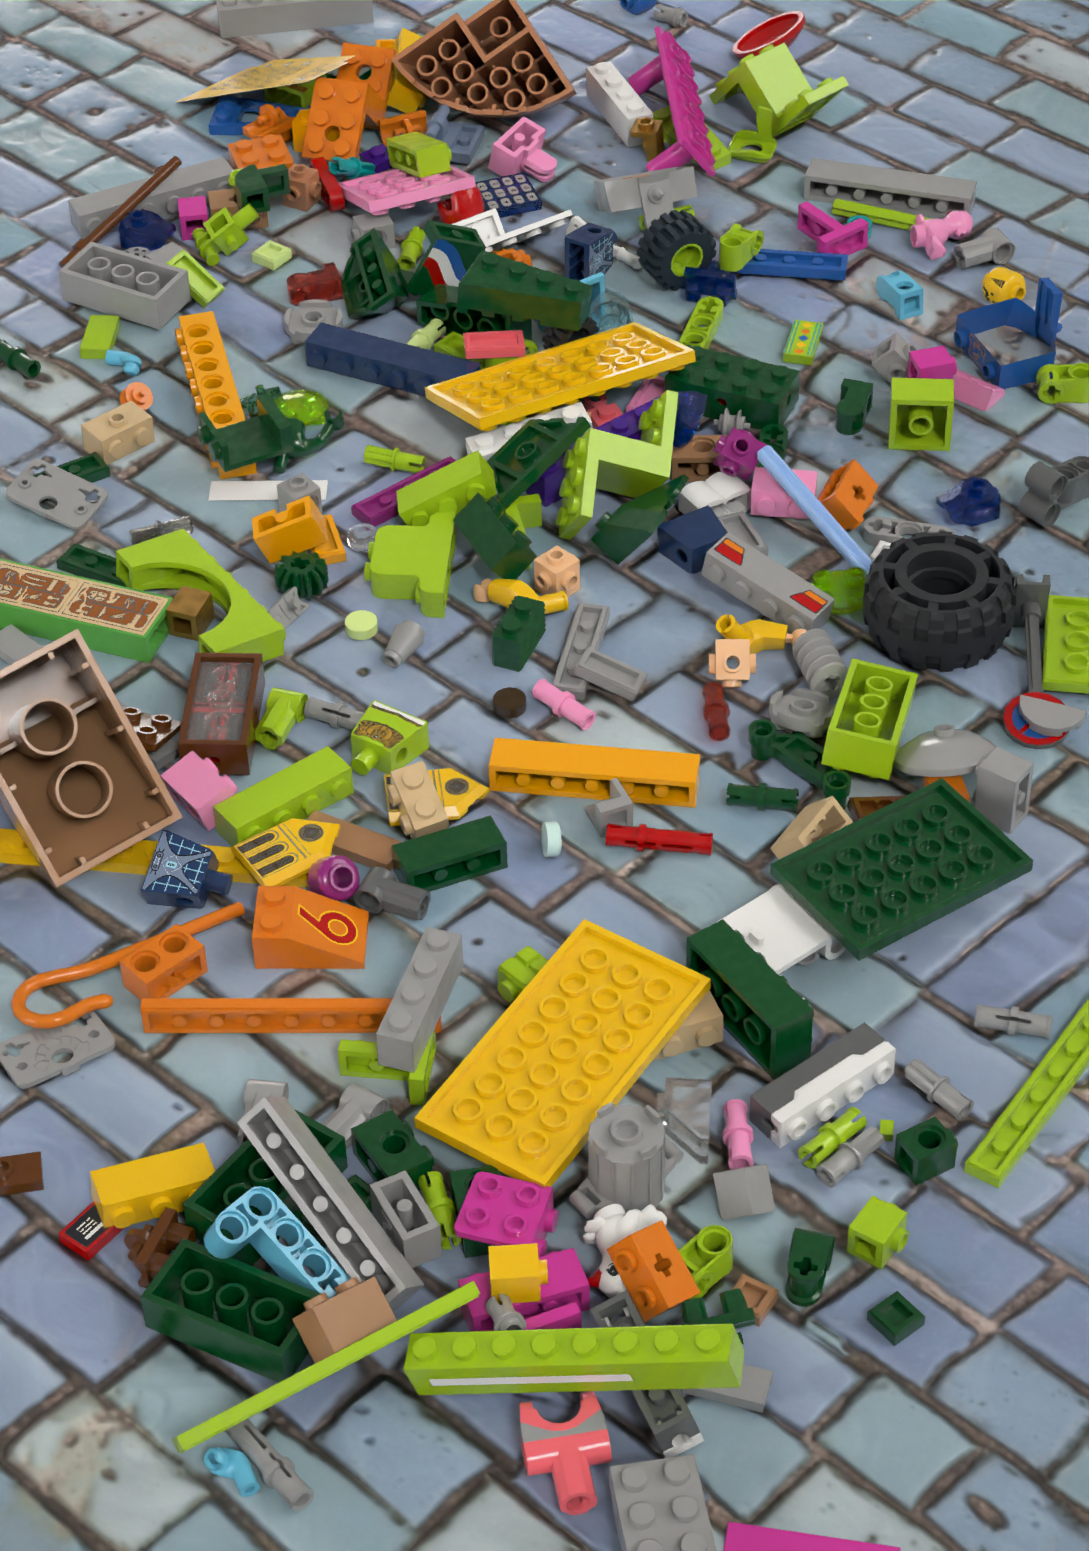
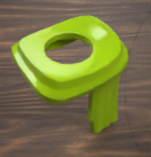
M763 106L758 107V114H756L758 132L739 130L734 134L728 146L732 158L758 163H766L772 158L777 146V142L772 136V109ZM748 145H757L762 148L761 151L741 149Z

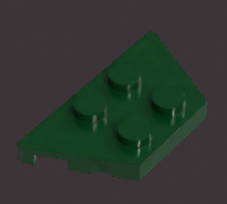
M578 417L575 423H565L563 418H551L549 420L531 419L487 460V463L494 471L495 485L499 494L497 497L506 509L535 483L554 462L558 461L562 454L591 427L585 417Z

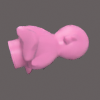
M961 209L947 212L946 217L943 219L925 220L923 215L919 214L916 215L915 219L917 225L911 226L910 239L914 248L924 247L930 260H935L945 255L946 249L944 244L948 238L960 240L970 234L973 220L967 211Z

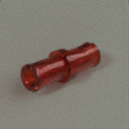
M710 682L703 687L704 691H702L705 702L703 716L708 722L710 738L716 741H723L730 736L729 732H731L728 722L730 708L724 699L723 686L717 682Z

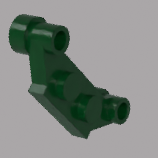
M759 719L749 725L748 741L751 744V756L754 759L764 761L770 757L776 758L821 789L825 798L834 796L843 809L846 808L847 796L851 792V777L847 774L848 770H837L831 766L821 764L823 747L799 731L794 734L776 733V726L769 720Z

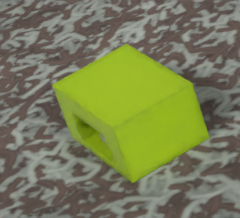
M881 1119L880 1133L884 1136V1141H893L894 1120Z

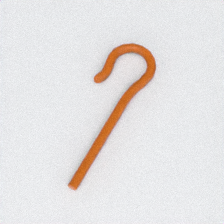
M238 901L179 926L193 936L245 914L242 903ZM157 935L95 960L72 967L36 974L25 980L13 993L11 1008L14 1017L24 1025L33 1028L53 1029L67 1025L92 1011L111 1007L113 998L108 994L87 997L62 1011L52 1014L31 1012L26 1007V1001L32 993L41 988L83 979L119 966L121 959L154 939Z

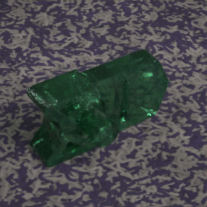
M260 384L255 387L257 393L245 395L240 399L242 409L248 408L249 404H253L255 407L257 406L256 396L268 393L274 401L281 397L282 393L279 386L264 389L263 385Z

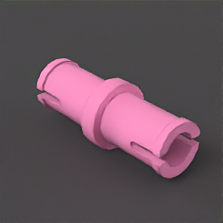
M544 678L540 679L533 687L532 696L551 707L553 713L558 717L567 718L582 730L589 729L594 723L596 713L576 701L575 695L572 693L561 691Z
M740 1099L729 1100L726 1102V1106L723 1105L726 1127L722 1134L723 1142L728 1146V1164L731 1170L754 1165L751 1153V1143L754 1139L753 1129L748 1125L747 1104Z

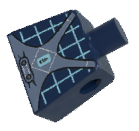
M587 223L565 236L564 277L580 281L600 272L605 274L613 264V244L617 241L616 233L610 228Z
M163 829L141 892L147 904L201 909L205 906L210 891L228 895L232 886L233 876L217 871L219 862L214 851Z

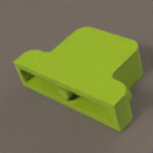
M456 511L435 512L431 515L426 526L386 525L376 531L375 541H370L368 546V559L371 562H365L364 569L365 581H371L372 594L380 599L415 600L416 604H420V610L423 615L433 618H445L457 541V525L453 521L456 517Z

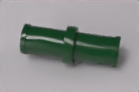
M0 339V359L5 362L8 368L14 371L18 370L28 378L29 376L34 378L39 374L41 370L39 361L29 357L24 349L18 346L13 347L5 340L2 341Z
M728 783L726 795H729L726 798L727 805L757 807L759 811H765L766 808L797 811L799 799H796V797L799 796V790L797 788L768 787L767 783H760L759 786Z

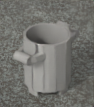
M612 1102L597 1110V1117L590 1123L588 1177L569 1197V1201L587 1219L593 1218L600 1209L611 1204L622 1205L626 1213L633 1209L642 1211L650 1204L657 1207L660 1201L663 1200L665 1178L674 1169L675 1165L682 1160L684 1153L665 1136V1128H663L660 1122V1115L649 1105L645 1106V1109L640 1106L618 1105L614 1107Z

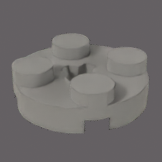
M312 299L299 302V308L292 311V307H290L284 315L286 333L294 344L305 343V340L321 322L343 328L341 309L339 307L337 310L332 308V303L326 300Z
M793 689L792 695L783 696L782 690L771 696L768 713L776 729H791L803 732L807 737L818 738L823 736V731L829 728L836 703L833 706L830 705V697L813 690Z

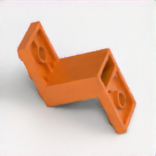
M343 42L341 56H355L343 61L348 63L338 68L337 79L317 77L315 80L301 156L304 160L324 157L326 162L329 163V161H333L331 158L335 156L345 159L350 157L358 158L363 128L379 130L378 119L385 118L395 65L391 59L397 54L395 49ZM364 67H370L372 70L371 76L365 80L359 79L360 70ZM334 128L339 129V138L333 142L328 141L327 135L329 131Z

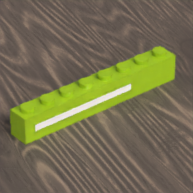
M733 1324L410 1333L404 1372L418 1395L741 1388L745 1350Z

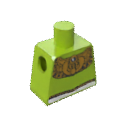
M373 700L351 733L352 757L354 758L351 761L352 768L360 775H367L373 768L390 774L391 771L405 767L430 747L428 722Z

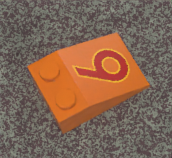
M258 886L252 931L255 969H364L369 911L296 886Z

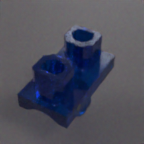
M714 260L711 262L710 268L685 267L684 284L686 300L697 303L702 295L720 298L724 303V307H726L730 299L736 300L738 294L736 289L737 276L736 274L729 273V271L720 270L719 261Z

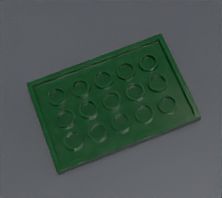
M941 778L771 863L770 874L860 961L1032 871L1033 859Z

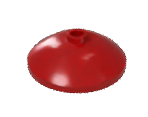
M790 11L758 24L737 40L732 49L734 55L740 59L752 53L754 56H758L763 48L771 44L776 47L785 43L787 48L790 47L804 28L806 21L804 14L801 11Z

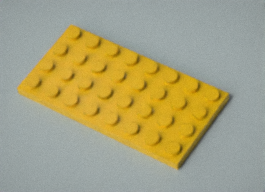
M632 322L425 387L426 399L481 431H491L496 429L499 424L519 422L524 420L525 416L533 413H547L552 410V407L561 404L572 405L577 403L580 398L600 396L605 394L606 390L614 387H628L632 385L633 381L653 379L658 377L659 373L667 370H681L685 368L686 364L696 362L695 351L637 322Z
M583 919L414 1117L415 1128L487 1165L497 1168L498 1171L514 1179L536 1183L544 1188L546 1186L552 1187L588 1142L590 1123L597 1117V1110L610 1102L614 1104V1107L617 1106L710 990L711 979Z

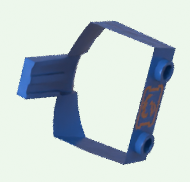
M1049 277L1039 278L1035 311L1020 299L1013 298L958 314L956 331L954 332L955 344L958 348H962L980 369L985 380H989L993 385L1007 389L1037 382L1036 374L1040 367L1054 364L1056 333L1062 330V324L1058 323L1063 293ZM1006 325L1024 331L1035 338H1042L1051 347L1052 353L1001 366L974 334Z

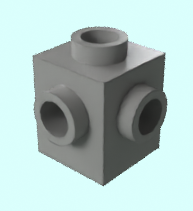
M896 332L874 348L871 366L877 370L878 375L883 380L890 383L892 377L907 378L909 351H915L917 348L911 343L908 344Z

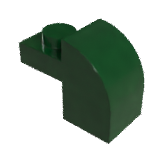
M252 164L241 169L235 176L236 198L239 210L250 203L257 213L270 211L269 198L289 194L290 184L287 166L281 164L257 169L256 165Z

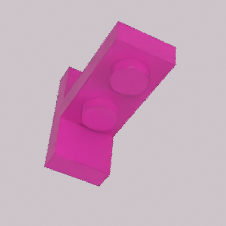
M808 201L798 205L797 229L817 242L818 253L848 254L849 256L867 247L869 223L864 219L860 218L843 226Z

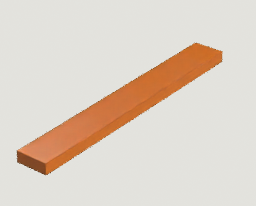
M142 998L140 1010L144 1033H377L393 998ZM441 1015L436 1024L435 1033H441Z

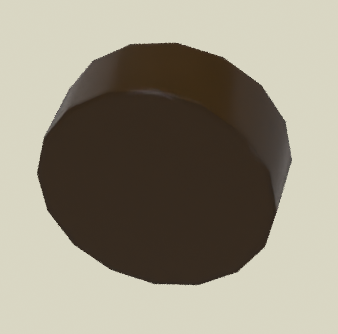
M512 687L502 688L493 696V709L500 717L516 718L526 711V695L520 689Z

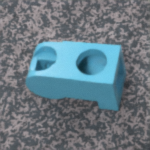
M898 270L890 275H880L877 277L876 288L879 297L883 301L887 300L895 308V316L900 321L923 314V288L908 274Z

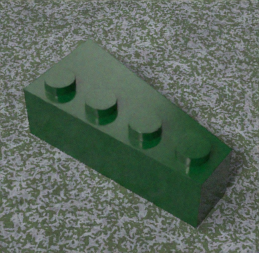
M436 284L416 300L418 325L425 327L431 320L440 319L444 324L437 330L439 331L442 327L446 326L444 336L453 331L463 336V333L522 330L524 339L532 340V319L517 322L512 321V316L495 313L494 318L482 316V311L468 309V313L457 312L458 287Z

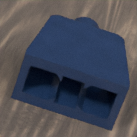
M707 505L660 524L657 528V551L689 574H695L702 571L706 552L728 532L711 507Z

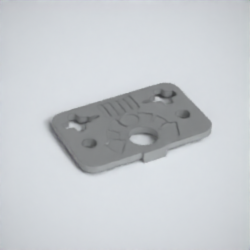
M41 459L32 460L6 489V497L10 501L32 510L33 513L41 517L49 518L73 530H80L85 527L108 499V493L104 488ZM41 467L45 468V474L48 476L39 475L34 477L32 469L39 470ZM97 492L98 501L94 499L90 502L86 501L85 493L92 494ZM45 499H52L57 502V506L50 510L41 508L39 504Z
M92 1011L81 1017L82 1019L89 1018L86 1026L81 1027L79 1024L72 1026L75 1024V1021L53 1029L33 1028L1 1042L0 1064L18 1088L26 1089L61 1073L63 1077L80 1070L79 1065L110 1052L116 1045L114 1036L97 1014ZM9 1047L20 1049V1055L13 1057L11 1054L6 1055L7 1049ZM69 1052L73 1054L72 1059L66 1063H55L52 1061L58 1053Z

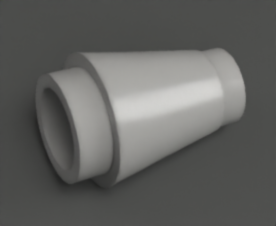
M404 620L402 623H398L382 655L383 662L391 668H398L400 664L423 645V638L425 636L423 628L412 620Z

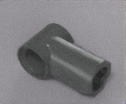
M373 867L355 891L353 899L359 908L369 911V914H378L384 909L415 920H423L428 911L431 894L428 890L397 881L394 874L383 867Z

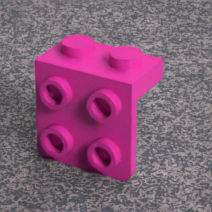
M483 1171L478 1172L474 1176L455 1222V1234L461 1238L496 1246L537 1243L538 1256H545L547 1233H554L559 1211L553 1209V1187L546 1186L544 1188L528 1181Z

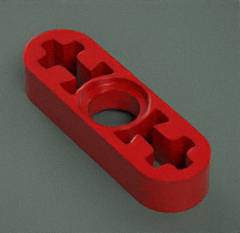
M324 157L309 159L308 166L319 170V181L322 184L321 198L329 212L344 210L345 201L342 189L335 176L329 171Z

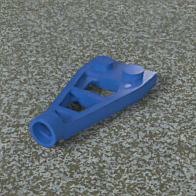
M220 97L208 125L210 135H244L242 127L251 123L241 122L244 113L248 111L259 113L260 107L267 103L271 104L274 108L280 107L289 117H296L300 109H310L311 105H308L307 108L250 98Z

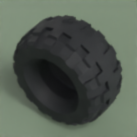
M947 531L915 533L910 538L905 539L903 537L892 542L889 549H883L870 565L869 574H866L863 593L864 624L868 625L869 634L878 648L883 652L888 651L889 657L901 664L905 662L912 665V668L924 671L934 669L939 670V672H952L956 668L963 667L967 669L978 665L979 660H988L997 653V650L1003 645L1005 637L1010 636L1013 628L1016 608L1014 576L1005 559L999 558L998 552L988 544L983 545L979 543L976 538L967 535H954L953 532Z

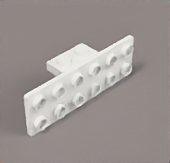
M494 208L452 225L476 229L486 246L485 251L492 252L566 224L564 219L573 214L570 209L505 233L497 210ZM416 267V268H413V269H411V270H409V271L415 272L416 269H417V267Z

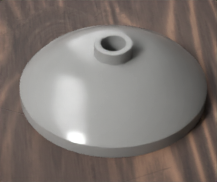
M943 724L935 726L933 731L922 733L901 746L897 751L894 765L904 773L917 776L945 777L974 773L982 757L987 758L996 746L988 739L971 731L955 729L954 725Z

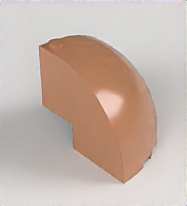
M493 0L465 21L458 13H455L391 59L398 70L428 97L459 112L480 117L515 118L532 115L557 106L577 94L516 0Z

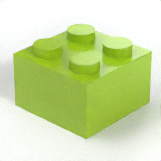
M892 377L888 449L950 451L954 410V379Z

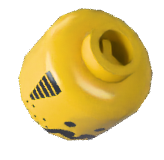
M996 267L988 272L983 279V295L992 304L1013 298H1018L1022 301L1026 294L1025 279L1016 271L1005 267Z

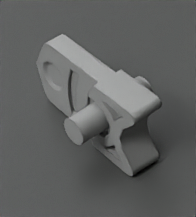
M292 587L267 612L277 622H280L285 629L306 611L310 605L302 602L298 598L297 587Z

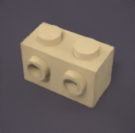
M424 761L390 772L391 785L387 786V793L392 805L398 806L400 810L399 820L406 836L410 835L411 839L449 828L448 816Z

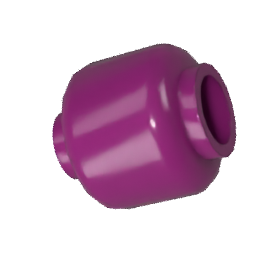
M333 855L320 858L312 864L308 872L307 882L311 892L337 901H344L354 895L359 887L360 875L357 866L352 860L345 856Z

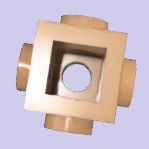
M558 545L534 559L535 590L542 595L564 591L567 597L580 590V559Z
M750 639L715 640V654H709V674H715V682H722L723 688H741L742 682L750 680V674H756V654H750ZM728 659H735L738 662V667L730 669L726 661Z

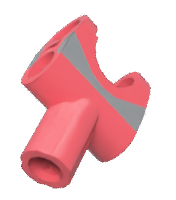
M593 1391L580 1393V1410L578 1414L570 1421L564 1423H552L545 1420L539 1415L536 1408L533 1409L531 1401L519 1403L521 1450L527 1476L552 1472L561 1511L569 1515H580L588 1512L596 1506L598 1501L590 1466L612 1462L611 1445L605 1417Z

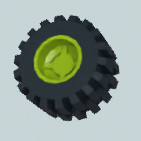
M671 210L669 214L666 212L661 214L658 220L654 219L651 222L652 225L649 228H645L643 231L644 236L638 242L640 246L637 249V255L640 257L638 261L643 269L663 288H670L672 291H677L680 287L682 289L688 288L689 284H696L701 276L704 277L706 275V270L711 268L713 264L712 258L716 256V250L714 249L716 241L713 239V234L691 213L684 210L680 212Z

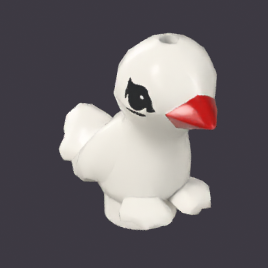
M611 1204L600 1209L594 1215V1220L587 1221L584 1227L587 1233L582 1236L585 1244H597L602 1255V1262L597 1271L587 1278L590 1287L599 1288L609 1298L626 1291L627 1288L606 1249L630 1234L663 1220L666 1226L667 1217L661 1211L656 1210L652 1204L645 1207L642 1211L633 1209L626 1213L620 1204Z

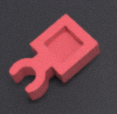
M605 394L598 396L597 402L584 397V408L587 412H591L593 429L623 415L616 403L607 404Z

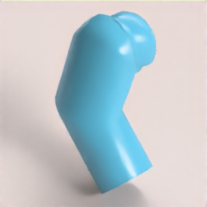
M107 350L105 361L107 365L123 366L125 374L130 376L139 374V368L142 367V360L139 357L125 351Z
M211 1447L206 1451L203 1459L206 1468L217 1476L233 1479L241 1496L249 1497L259 1491V1482L248 1457L243 1452L219 1447Z

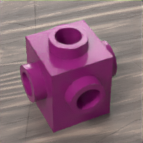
M733 427L727 437L721 435L713 451L718 453L713 464L719 466L723 473L729 476H738L747 481L759 461L757 459V452L767 444L755 439L752 433Z

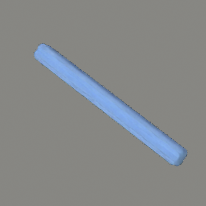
M766 445L757 452L759 462L865 581L866 574H869L870 565L873 561L771 446Z

